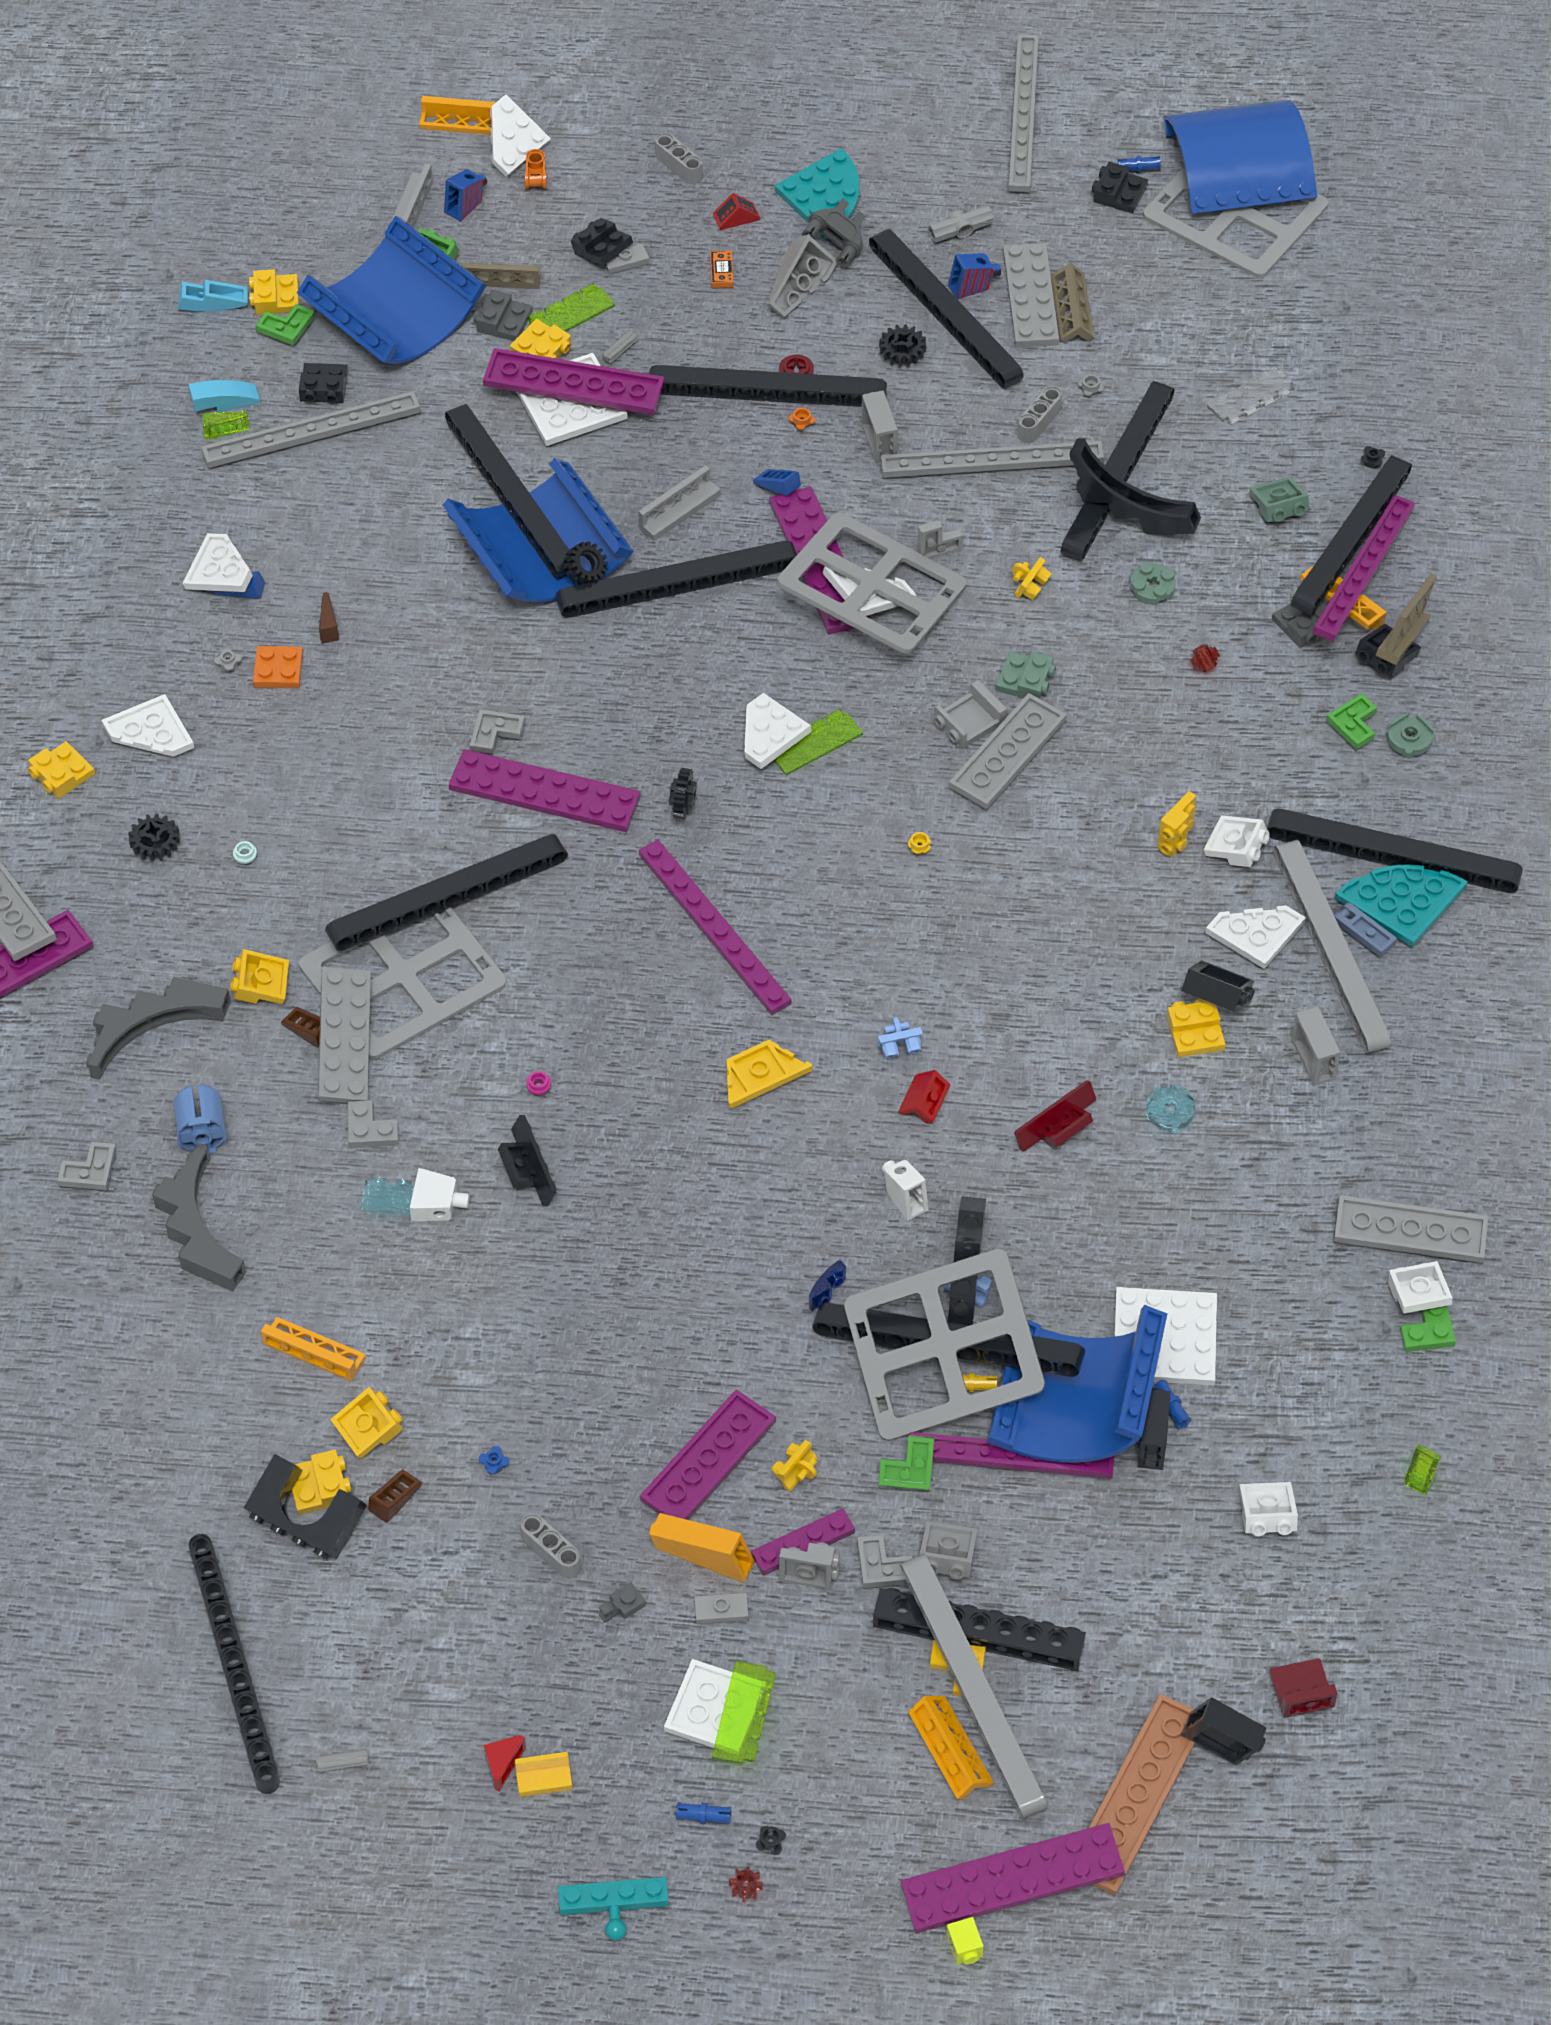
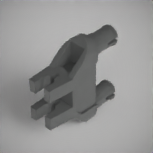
M842 198L835 208L821 209L813 212L808 218L809 224L803 230L802 236L810 234L809 236L815 239L818 232H821L843 249L836 262L839 265L844 260L841 267L846 268L853 257L858 256L862 251L863 240L859 226L866 216L859 211L850 220L843 214L849 203Z

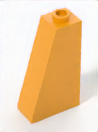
M659 1513L656 1521L650 1527L649 1535L656 1549L736 1581L745 1583L755 1563L742 1534L739 1532Z

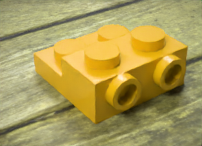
M275 269L253 271V277H249L250 290H254V293H250V305L255 306L256 315L264 314L266 311L270 313H288L295 304L299 305L297 274L276 275Z
M536 318L510 345V351L558 359L562 354H566L572 346L571 335L556 325L549 327Z
M67 741L52 751L45 748L28 760V772L35 780L38 779L42 783L43 788L49 794L52 792L58 799L95 775L94 768Z
M1190 791L1160 820L1157 848L1165 855L1173 857L1178 851H1183L1188 844L1187 834L1195 824L1194 813L1197 808L1195 806L1196 795Z
M243 949L240 956L234 958L232 971L236 972V977L232 978L230 984V991L234 992L233 999L257 1004L259 999L283 1004L286 996L289 960Z
M1199 998L1192 1004L1185 1005L1184 1002L1179 1001L1168 1007L1167 1022L1178 1058L1225 1050L1226 1044L1220 1027L1221 1019L1216 1004Z
M371 1387L364 1390L330 1419L360 1459L379 1443L387 1444L404 1429L400 1424L403 1418L394 1408L390 1410L386 1405L390 1402L381 1390L376 1392Z
M336 1449L311 1455V1461L295 1464L303 1470L292 1489L298 1515L328 1508L339 1489L347 1493L351 1492L349 1478H343L341 1472L346 1470L343 1455L337 1456Z

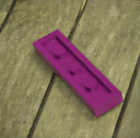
M842 1508L752 1550L751 1555L764 1576L779 1569L781 1548L795 1547L807 1552L809 1543L816 1544L821 1542L831 1545L854 1534L855 1527Z

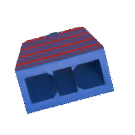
M466 169L448 178L445 185L444 213L461 222L481 203L483 187L487 184V178L483 174L477 175Z
M984 253L956 254L948 286L957 299L989 289L991 278L1001 275V267L999 263L991 264Z

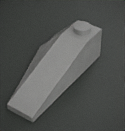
M809 235L794 238L784 255L767 304L781 317H785L808 294L814 292L817 286L830 277L837 264L836 258Z

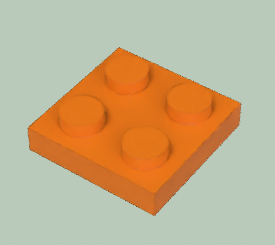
M257 646L253 677L254 688H300L303 647Z

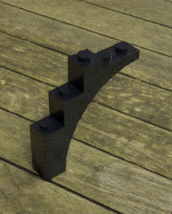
M1085 438L1076 439L1069 455L1077 470V475L1080 477L1077 481L1076 489L1083 503H1108L1114 518H1139V522L1146 534H1195L1201 520L1195 502L1159 497L1127 483L1110 471L1097 458Z
M961 1197L954 1262L980 1254L986 1198ZM978 1275L951 1283L948 1322L973 1325Z

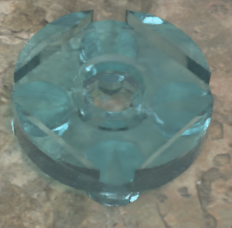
M1170 1085V1087L1165 1088L1160 1086L1149 1094L1146 1105V1117L1155 1126L1168 1130L1171 1133H1177L1193 1120L1195 1104L1192 1094L1187 1089L1178 1085ZM1165 1105H1175L1174 1111H1169L1165 1107Z

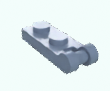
M1349 902L1341 907L1340 912L1334 913L1339 927L1380 958L1397 942V938Z

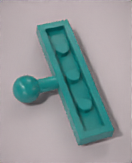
M666 1877L558 1886L560 1915L609 1911L610 1921L605 1926V1933L613 1941L623 1939L627 1932L625 1923L620 1919V1910L669 1906Z

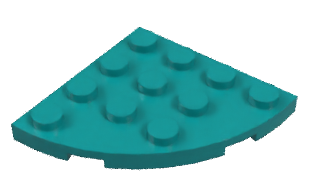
M842 148L775 185V192L806 222H808V218L813 212L821 209L835 208L842 198L849 203L843 214L850 218V216H853L859 201L860 184L857 169L849 155ZM818 232L826 241L828 240L825 235Z
M1394 865L1374 869L1368 875L1362 876L1359 879L1357 877L1352 879L1335 893V899L1342 904L1347 902L1353 904L1396 938L1413 948L1467 888L1468 882L1443 870L1436 872L1424 869V866Z

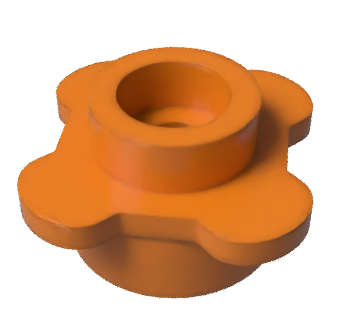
M798 408L789 416V421L793 422L798 430H804L809 424L815 423V417L811 416V412L807 408Z

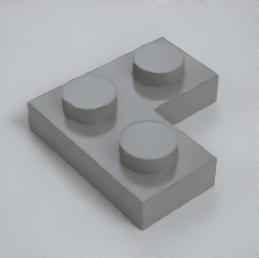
M940 520L918 526L917 552L932 559L963 549V534L960 529L947 531L942 534L943 526Z
M479 709L469 745L470 750L493 754L498 736L520 739L525 724V716Z
M372 1100L348 1101L349 1148L398 1145V1120L373 1121Z
M91 1142L86 1162L62 1160L57 1179L58 1186L107 1190L116 1152L115 1144Z
M883 1535L857 1537L863 1588L908 1584L900 1564L912 1559V1555L886 1558Z

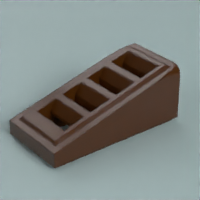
M324 592L322 596L319 624L320 639L323 644L339 641L338 627L328 592Z
M296 1007L281 1021V1024L319 1048L320 1017Z
M400 1470L369 1497L368 1510L387 1523L422 1486V1482L405 1470ZM400 1482H403L404 1484H406V1485L409 1486V1487H408V1488L404 1487L403 1485L400 1484Z

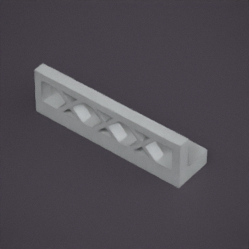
M425 163L421 174L412 172L393 218L395 216L402 218L413 228L433 183L431 164Z
M706 465L639 510V529L655 541L719 497L721 489L710 481V468Z

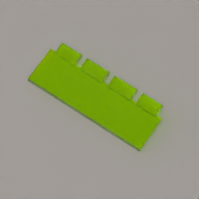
M592 283L580 289V293L576 291L563 298V304L561 301H557L545 307V313L540 310L528 316L530 325L537 318L549 327L556 325L567 332L615 307V302L602 287L597 288Z
M838 709L826 715V721L821 718L811 723L812 732L774 759V761L787 776L862 736V730L848 713L844 714L841 709Z
M735 1661L712 1752V1759L743 1764L744 1761H755L759 1743L753 1740H760L765 1720L760 1716H766L771 1696L766 1692L772 1691L776 1676L775 1672L767 1670V1666Z

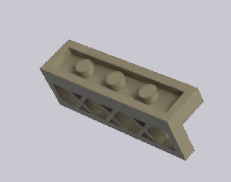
M459 263L485 283L486 287L539 289L541 267Z
M1070 263L1051 275L1060 340L1065 343L1079 335L1086 341L1094 338L1085 275L1084 272ZM1066 276L1062 285H1060L1059 279ZM1065 291H1068L1065 300L1062 301V296L1064 295ZM1070 307L1068 315L1064 317L1065 311ZM1070 323H1073V329L1066 332Z

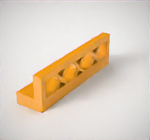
M422 96V114L419 128L491 135V127L488 126L491 124L490 109L496 102ZM426 117L437 119L434 122H425ZM450 119H454V120H457V121H458V122L455 123V124H448V123H447V121L450 120ZM477 121L479 124L469 126L467 123Z
M1313 566L1301 574L1300 580L1303 581ZM1341 577L1337 579L1325 598L1328 601L1331 600L1343 580ZM1362 594L1349 616L1367 630L1371 627L1376 630L1384 624L1387 612Z
M276 1317L271 1326L265 1323L260 1331L264 1345L351 1382L366 1359V1354L279 1317ZM279 1326L289 1330L290 1334L278 1329ZM304 1337L309 1338V1339H311L312 1343H311V1342H308V1341H306V1340H303V1339H301V1338H304ZM324 1347H330L334 1350V1352L327 1350ZM351 1356V1357L356 1358L357 1360H356V1361H353V1360L348 1359V1358H346V1357Z
M945 1695L923 1696L908 1713L956 1798L965 1799L975 1788L990 1787L994 1781ZM936 1705H939L943 1712H941ZM974 1771H975L976 1773H978V1775L980 1776L981 1779H978V1778H977V1776L975 1775Z

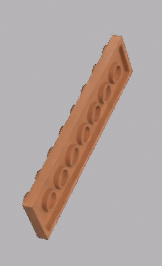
M1162 1694L1157 1698L1089 1826L1091 1828L1110 1823L1125 1876L1093 1884V1886L1114 1896L1119 1891L1196 1744L1181 1735L1189 1713L1194 1709Z

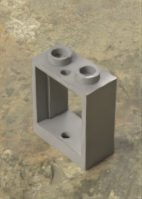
M884 391L862 395V427L875 463L881 462V455L897 454L898 429Z
M1319 1007L1300 1010L1295 1014L1292 1042L1313 1086L1335 1080L1341 1052Z

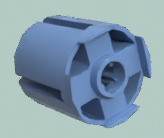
M198 1084L202 1117H197L192 1085L185 1087L174 1099L177 1143L180 1149L184 1147L190 1151L195 1150L197 1145L201 1143L208 1146L209 1154L216 1152L215 1148L221 1145L223 1141L226 1143L227 1137L221 1096L216 1089L208 1085Z

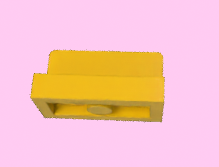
M568 1752L515 1759L519 1797L573 1790Z

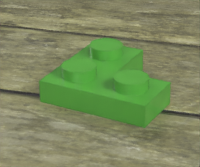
M295 304L286 318L266 311L255 325L256 332L294 346L314 320L315 311Z
M1361 693L1329 713L1326 721L1357 750L1374 739L1375 733L1363 721L1376 714L1377 707Z
M1447 1306L1421 1310L1424 1323L1401 1325L1400 1332L1405 1352L1455 1346L1456 1340Z
M909 1435L906 1460L881 1458L878 1485L930 1490L934 1437Z

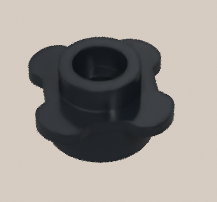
M1366 446L1364 448L1365 453L1361 456V462L1369 468L1381 466L1385 451Z
M763 1826L760 1829V1839L756 1842V1848L759 1851L768 1850L772 1854L777 1855L782 1851L781 1843L786 1838V1833L773 1826Z

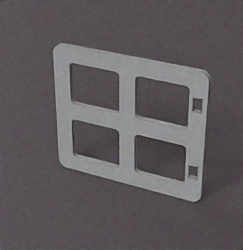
M1184 166L1143 211V217L1148 222L1246 273L1262 278L1271 271L1328 208V199L1317 193V198L1299 200L1307 204V206L1290 225H1284L1251 207L1222 210L1221 214L1205 231H1199L1164 213L1183 192L1189 193ZM1164 197L1169 199L1165 204L1160 202ZM1236 220H1241L1276 238L1259 259H1253L1218 241V239Z
M840 512L834 513L777 579V585L781 589L905 654L911 653L961 594L967 584L966 579L958 573ZM842 531H846L883 550L886 554L871 571H867L829 551L827 548ZM815 562H818L859 585L843 603H840L799 580ZM905 562L943 582L945 585L930 602H926L886 581V579L899 563ZM944 592H947L951 594V596L947 599L945 596H943ZM873 594H879L913 612L918 617L903 634H898L860 614L858 611ZM913 629L920 631L917 636L911 632Z
M451 908L445 910L449 917L444 920L438 913L433 915L449 937L407 960L400 956L385 935L364 942L372 947L388 968L386 972L370 980V1001L397 986H401L422 1012L418 1017L381 1037H376L369 1029L368 1058L378 1059L505 988V975ZM330 941L299 960L300 970L320 996L322 966L359 945L338 951ZM457 953H463L483 980L443 1003L436 1002L417 975ZM483 959L489 967L482 969L477 962Z
M994 1249L849 1296L844 1303L880 1435L886 1440H895L910 1435V1432L917 1433L1039 1394L1045 1388L1044 1376L1008 1254L1002 1249ZM988 1271L993 1272L1004 1310L1003 1314L951 1331L940 1298L939 1288ZM919 1294L931 1330V1337L927 1340L879 1354L876 1349L867 1312L870 1309ZM865 1323L868 1336L860 1339L857 1324ZM1010 1335L1021 1368L1022 1378L1018 1381L969 1395L957 1352L961 1349ZM938 1358L950 1397L949 1401L933 1408L896 1418L885 1375L889 1372ZM885 1397L889 1410L881 1413L877 1398Z

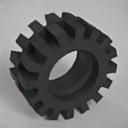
M587 541L586 543L581 542L565 554L567 556L563 562L567 563L563 566L564 569L569 570L566 572V575L569 576L571 574L573 576L570 579L571 581L577 580L579 585L597 581L604 576L603 574L607 571L605 567L608 566V562L603 561L607 557L606 554L601 555V552H603L602 548L597 550V544L591 545V542ZM580 556H584L590 561L591 571H586L581 566Z

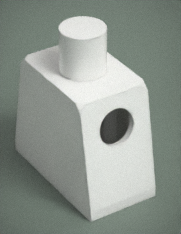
M892 1160L886 1162L882 1167V1171L885 1173L886 1191L905 1219L909 1221L928 1211L926 1180L907 1160H902L898 1163Z
M418 1168L410 1204L411 1221H449L452 1219L454 1207L468 1209L470 1194L457 1192V1180L454 1177Z

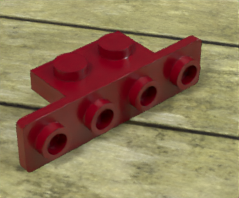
M1088 1080L1084 1081L1015 1130L1014 1134L1019 1149L1026 1151L1041 1139L1058 1147L1092 1123L1091 1113L1084 1110L1096 1101L1091 1082Z

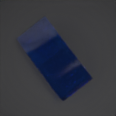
M841 1260L831 1265L814 1284L809 1294V1309L811 1311L817 1309L821 1303H829L832 1299V1288L840 1286L846 1279V1265Z

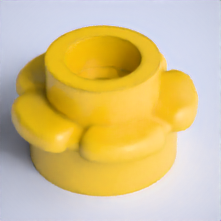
M923 832L914 833L908 841V847L915 854L926 853L931 848V840Z

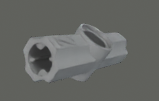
M989 206L966 213L963 210H956L949 215L948 219L928 225V232L933 243L954 236L963 239L970 236L973 230L994 223V217Z

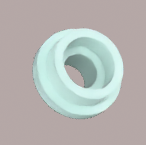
M242 841L235 846L233 856L238 863L247 864L255 860L257 851L250 842Z

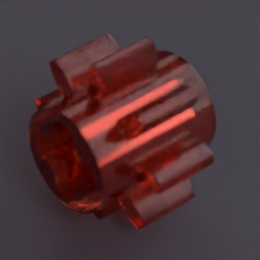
M1203 644L1192 651L1194 655L1190 661L1194 669L1198 668L1202 672H1206L1218 665L1217 658L1220 655L1216 647L1212 648L1208 644Z
M749 1866L741 1871L735 1869L736 1878H729V1886L734 1887L732 1889V1896L738 1895L744 1903L746 1899L753 1898L756 1900V1890H763V1883L758 1881L760 1879V1872H752Z

